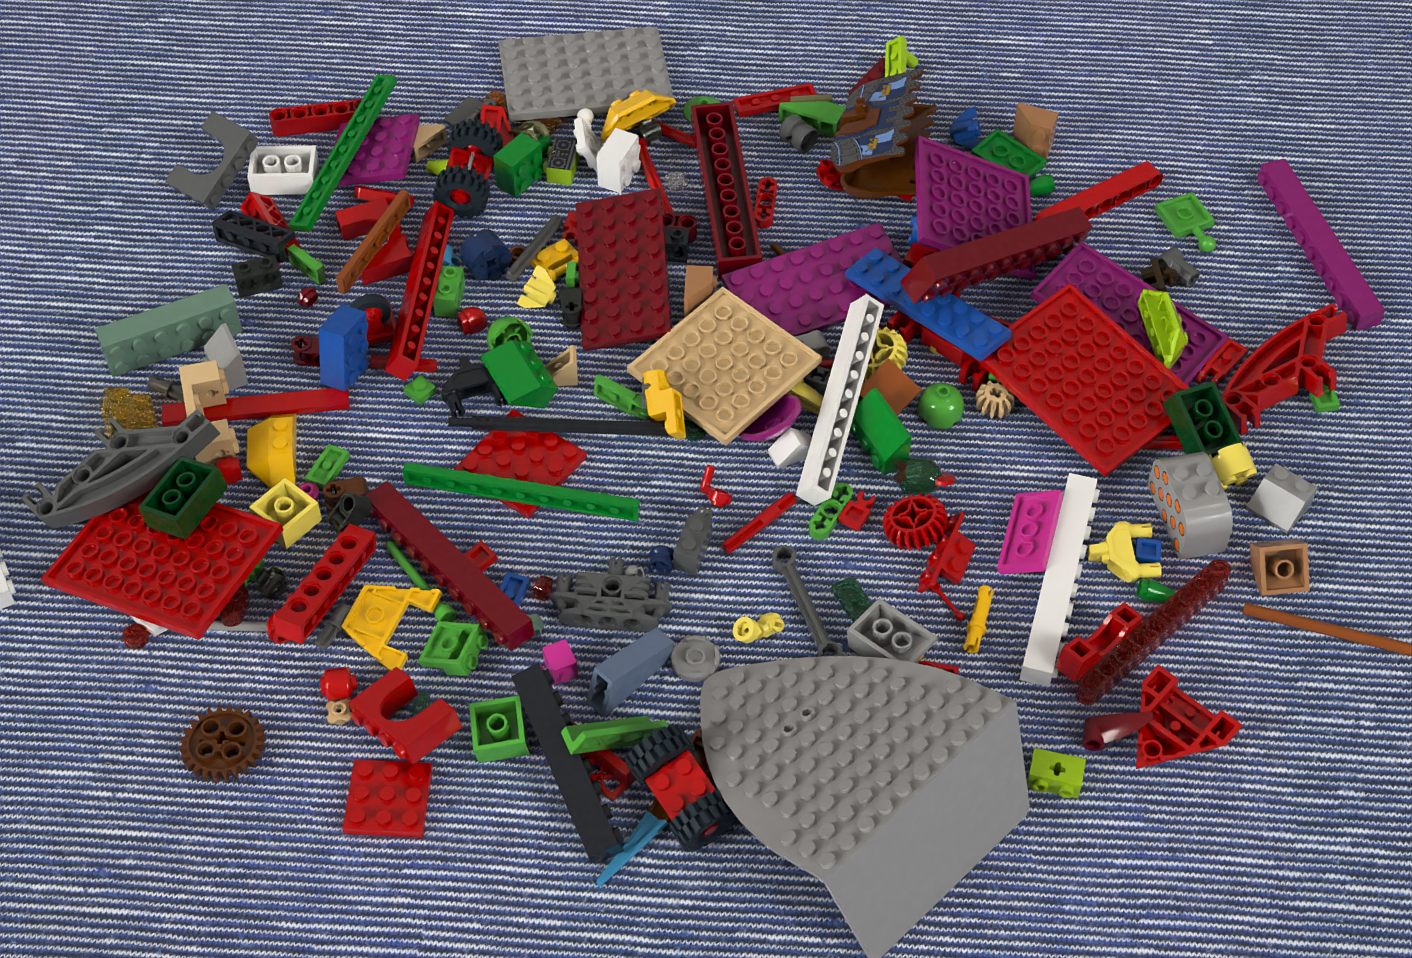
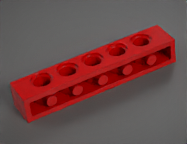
M349 524L344 531L339 533L337 540L326 549L324 556L319 562L314 564L309 575L304 577L296 591L288 596L284 606L275 612L273 622L275 623L276 635L299 644L305 642L376 551L375 532Z

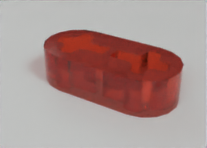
M240 586L221 611L220 619L223 625L234 627L242 623L250 603L246 587Z

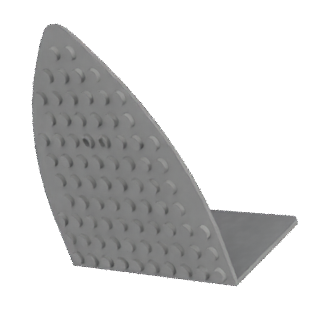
M820 656L770 661L729 668L712 674L702 685L700 698L702 742L709 769L724 801L738 820L760 842L777 855L823 881L868 958H881L1013 830L1029 811L1030 804L1016 700L963 676L923 664L888 658Z

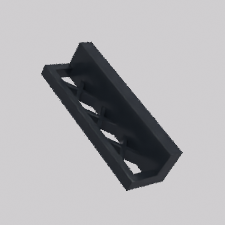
M228 210L212 222L216 241L262 257L275 255L277 262L280 263L287 259L284 245L296 237L295 231Z

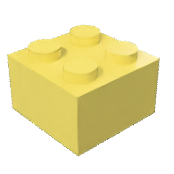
M286 478L249 506L251 514L282 525L284 530L276 542L285 549H288L322 520L318 502Z

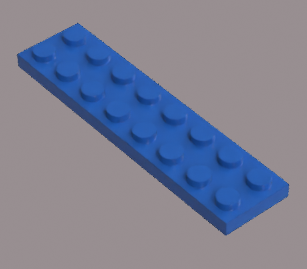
M876 247L845 270L846 278L981 362L1012 337V330L951 293L942 298L937 296L928 303L922 301L914 304L900 282L911 269Z

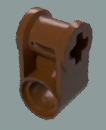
M358 476L340 481H331L325 484L323 494L326 497V509L331 512L335 507V500L338 503L345 493L363 496L368 494L369 488L366 479Z

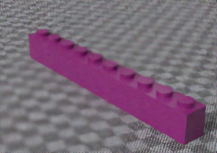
M1286 159L1262 163L1260 172L1257 175L1258 183L1264 188L1268 199L1273 202L1278 214L1286 222L1287 228L1295 236L1296 242L1302 247L1307 259L1315 267L1316 273L1322 278L1327 290L1335 298L1337 306L1347 314V321L1351 323L1355 331L1380 325L1385 309Z

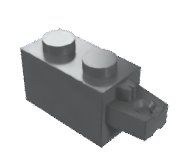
M698 507L693 516L688 515L673 552L674 570L697 576L712 538L713 510Z

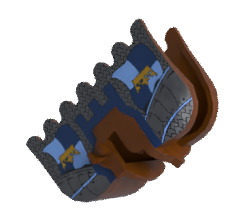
M922 67L870 81L860 86L849 96L845 112H843L839 131L834 135L830 154L833 166L836 170L842 172L840 182L847 194L858 198H880L916 194V183H912L916 181L914 140L918 136L927 139L931 137L930 131L924 129L934 124L933 118L927 116L934 114L937 110L936 104H913L918 98L916 94L910 93L921 87L919 81L913 80L920 78L924 74Z

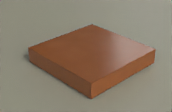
M888 358L863 383L860 396L864 398L873 388H877L896 416H898L922 389Z

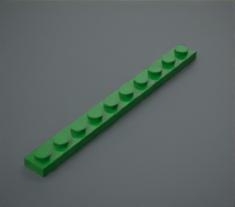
M376 75L290 221L289 227L292 231L311 232L398 82L395 75Z
M405 462L402 469L406 485L636 522L639 521L640 500L631 497H620L582 489L576 490L561 486L539 484L537 482L520 481L513 478L495 477L488 474L482 475L468 471L432 467L419 463Z

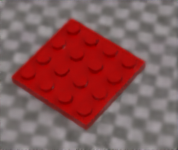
M513 409L506 417L526 416ZM492 430L454 470L560 486L587 458V453L553 432ZM497 499L528 519L540 507Z

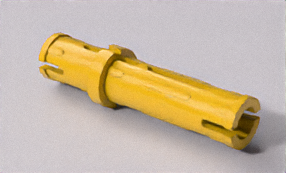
M983 585L979 587L970 623H967V636L963 648L968 653H977L979 651L982 635L986 633V619L994 595V589H990V586Z

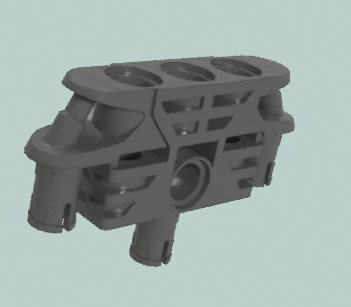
M612 557L609 559L608 574L577 572L574 592H570L573 577L566 573L564 582V573L558 574L556 591L550 594V599L560 611L558 613L559 621L566 625L650 632L658 628V619H661L663 615L668 614L672 609V604L668 602L671 585L664 581L662 590V581L656 582L654 599H650V578L622 575L625 561L618 557L616 565V558Z

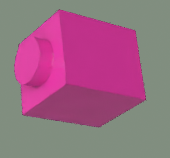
M566 639L542 647L543 661L554 677V684L568 682L578 676L577 661Z

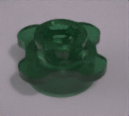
M684 421L685 425H687L685 439L697 442L705 438L706 433L704 429H701L693 421ZM690 426H698V428L693 430Z

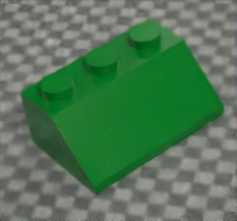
M510 340L482 354L480 357L509 405L545 409L559 389L553 381V377L543 365V361L534 351L532 344L527 341Z
M873 388L856 405L850 433L857 437L862 450L871 457L873 466L876 469L878 468L884 476L898 470L895 467L897 461H903L908 464L912 436L878 389Z

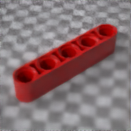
M362 99L273 109L269 113L272 132L276 136H289L339 130L341 123L350 121Z

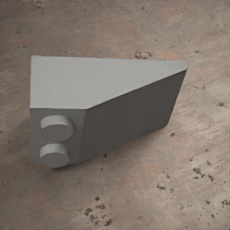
M880 598L847 629L848 647L863 657L888 658L916 663L938 641L936 635Z

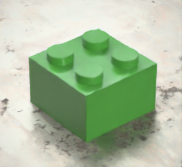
M519 695L469 704L473 752L479 763L530 755L526 712Z

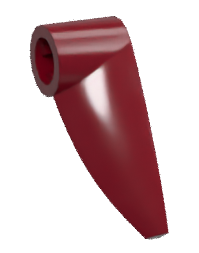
M1134 712L1089 717L1084 722L1082 745L1091 751L1103 750L1107 742L1134 733L1151 722L1155 715L1152 712Z

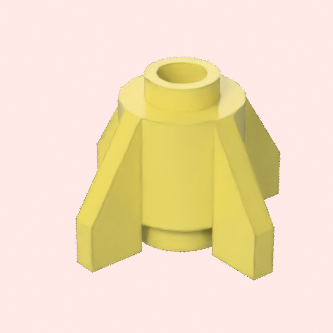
M537 265L532 274L537 278L530 277L523 288V292L527 296L522 294L517 302L523 308L546 307L548 303L552 305L558 294L555 292L556 286L547 270Z

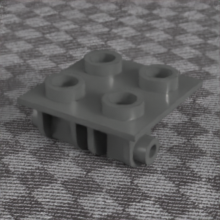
M468 96L444 121L453 126L456 123L460 124L462 120H465L466 123L468 119H473L474 122H477V119H481L482 105L495 106L496 101L490 98L486 99L483 103Z

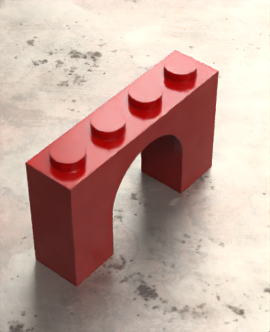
M385 197L335 211L337 226L344 241L368 235L389 207ZM400 222L388 237V242L380 248L360 275L363 286L410 271L414 252L412 248L408 249V239L406 234H401L402 227Z
M395 667L348 702L352 710L350 716L356 725H363L372 737L377 736L386 748L391 747L400 759L405 758L414 765L461 729L462 725L455 709L441 698L410 719L390 721V718L396 711L418 696L411 677L398 667Z

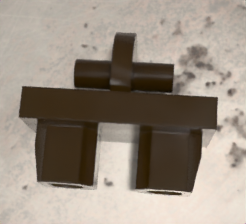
M1157 258L1150 259L1152 266L1140 270L1144 282L1157 281L1149 285L1158 291L1167 292L1165 285L1174 287L1175 283L1179 280L1178 271L1170 269V267H1165L1161 273Z

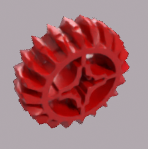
M921 492L917 496L911 493L910 497L905 498L902 496L901 501H894L893 506L887 507V512L884 513L883 529L888 540L893 546H898L901 550L907 548L909 551L913 548H917L920 551L922 546L929 548L931 542L937 543L938 537L944 536V531L947 530L948 515L942 502L937 497L933 498L930 494L924 496Z

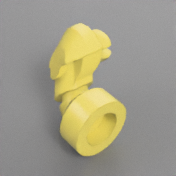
M773 612L759 616L760 619L757 622L748 617H741L733 626V635L738 641L751 643L763 637L767 638L775 632H781L784 629V621L778 613Z

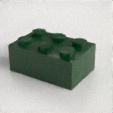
M1215 381L1175 392L1163 403L1186 454L1203 451L1207 455L1211 454L1212 458H1214L1218 454V450L1237 443L1243 445Z
M181 456L140 504L138 509L148 527L186 540L228 486L219 468Z

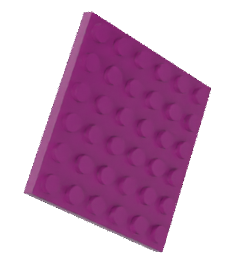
M918 136L914 140L919 243L940 250H946L1032 222L1028 175L922 136ZM1032 264L1022 271L1017 269L1011 274L1032 281L1036 277V266Z

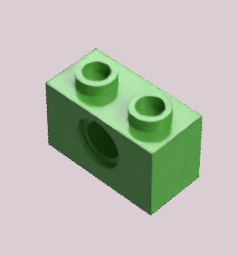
M441 266L433 300L435 316L457 318L466 286L464 267Z

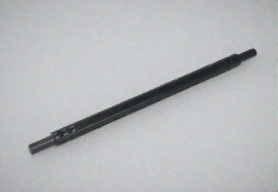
M496 416L448 417V427H472V430L671 436L665 429V422ZM685 425L686 435H706V431L700 426Z

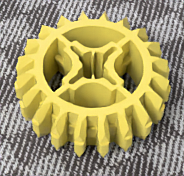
M878 326L864 377L865 381L888 358L899 369L906 366V359H908L907 345L903 337L897 334L895 329L890 331L886 326L881 330Z

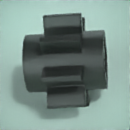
M646 119L638 123L640 128L636 129V134L639 135V139L647 141V146L660 141L658 136L662 135V129L657 121L652 122L651 119Z
M272 566L269 571L263 568L257 576L258 579L256 581L260 583L258 585L259 591L268 597H273L275 593L281 596L288 587V582L285 581L287 575L277 567Z

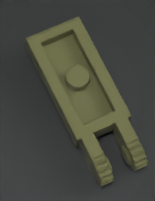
M527 120L512 129L514 138L522 132L538 141L537 137L540 134L543 137L549 134L543 123Z

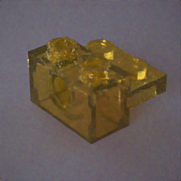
M105 387L100 408L109 439L116 434L114 432L116 430L107 422L111 417L125 430L158 427L150 394H130L128 387Z

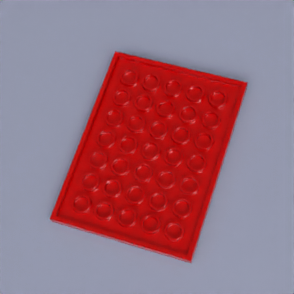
M1070 283L1007 327L1012 330V337L982 362L974 358L1104 477H1107L1173 426L1163 403L1175 392L1190 388Z
M152 488L120 507L91 518L41 578L43 584L51 588L200 640L284 529L280 523L215 503L185 540L146 525L138 507L154 489Z

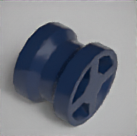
M665 545L652 547L650 551L652 559L649 561L648 569L658 575L671 573L673 568L671 561H673L674 550Z

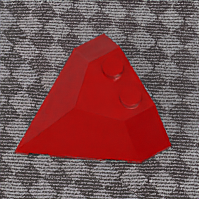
M1158 664L1142 682L1140 712H1152L1155 718L1138 731L1136 769L1226 746L1243 725L1223 710H1220L1217 715L1207 710L1178 689L1179 679Z

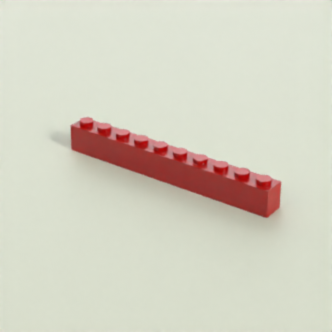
M435 201L423 215L385 367V372L403 381H406L419 364L455 211L438 201Z

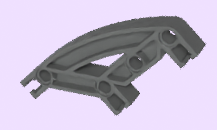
M198 409L178 426L125 430L111 417L107 422L116 430L114 431L116 434L109 439L104 434L105 430L102 427L94 432L107 446L106 449L93 451L56 484L54 495L38 482L34 487L43 494V499L36 503L28 492L21 499L50 528H59L82 522L120 507L151 490L159 483L179 457L183 456L193 459L221 433Z

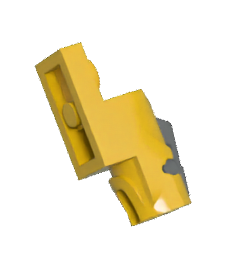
M656 369L644 372L641 406L648 410L649 416L654 420H665V429L669 435L677 440L686 438L681 393L670 388L667 372L664 373V370Z

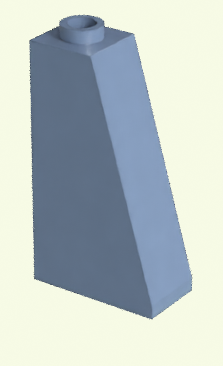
M655 628L594 667L586 703L600 715L606 717L670 660L674 641L658 628Z

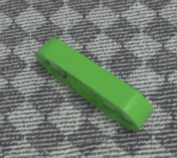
M835 484L831 498L822 502L809 522V535L813 539L824 540L828 538L837 525L838 516L848 502L852 501L853 489L849 484ZM845 493L846 495H842L840 501L838 502V495ZM834 508L837 510V513L829 515L824 510ZM822 520H823V521H824V528H820L819 530H816V528H819V527L821 526Z

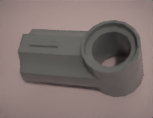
M1171 247L1156 257L1161 273L1165 267L1177 270L1179 273L1178 281L1186 287L1194 285L1200 276V272L1184 260L1182 252L1176 247Z

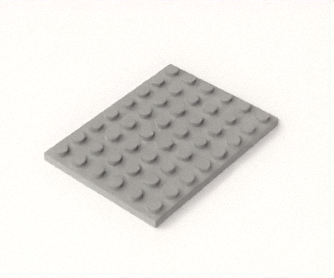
M658 26L498 40L509 122L577 116L578 112L583 108L590 109L593 114L608 113L613 102L619 99L624 101L630 98L629 95L636 90L642 92L647 89L674 98Z

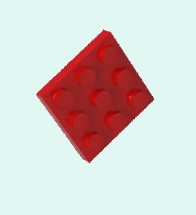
M354 759L342 828L343 833L423 838L433 771L432 763L416 762L413 765L411 762Z

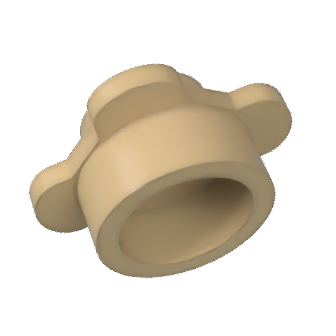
M345 699L341 702L330 701L326 704V710L329 712L327 721L330 724L342 725L352 719L348 704L350 700Z

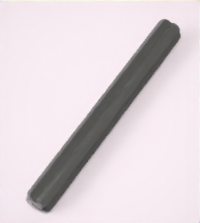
M555 214L550 218L505 274L507 279H510L511 282H515L561 226L563 222L562 217Z

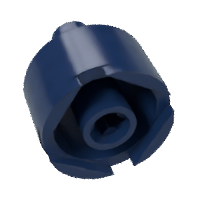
M483 229L479 231L480 234L476 236L472 234L462 243L460 247L461 260L476 279L496 281L501 277L502 272L507 268L513 256L494 231Z

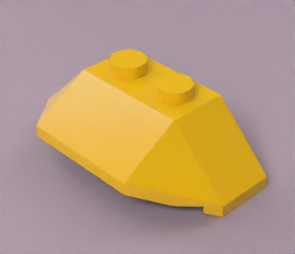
M646 89L642 92L640 90L634 91L629 95L630 98L624 101L619 99L613 102L609 108L602 130L601 144L607 141L615 128L628 131L638 126V123L646 119H652L672 109L676 104L675 98Z
M296 413L272 415L247 429V469L266 484L269 489L273 488L284 478L296 485Z

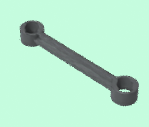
M787 545L776 547L772 552V567L775 571L783 573L817 645V657L822 656L824 652L828 651L837 654L836 656H842L841 646L830 640L795 567L796 551ZM779 556L790 557L787 563H781L776 560Z

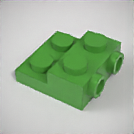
M438 621L418 662L422 667L441 668L447 675L468 676L471 669L477 668L478 655L481 649H486L488 636L480 624Z

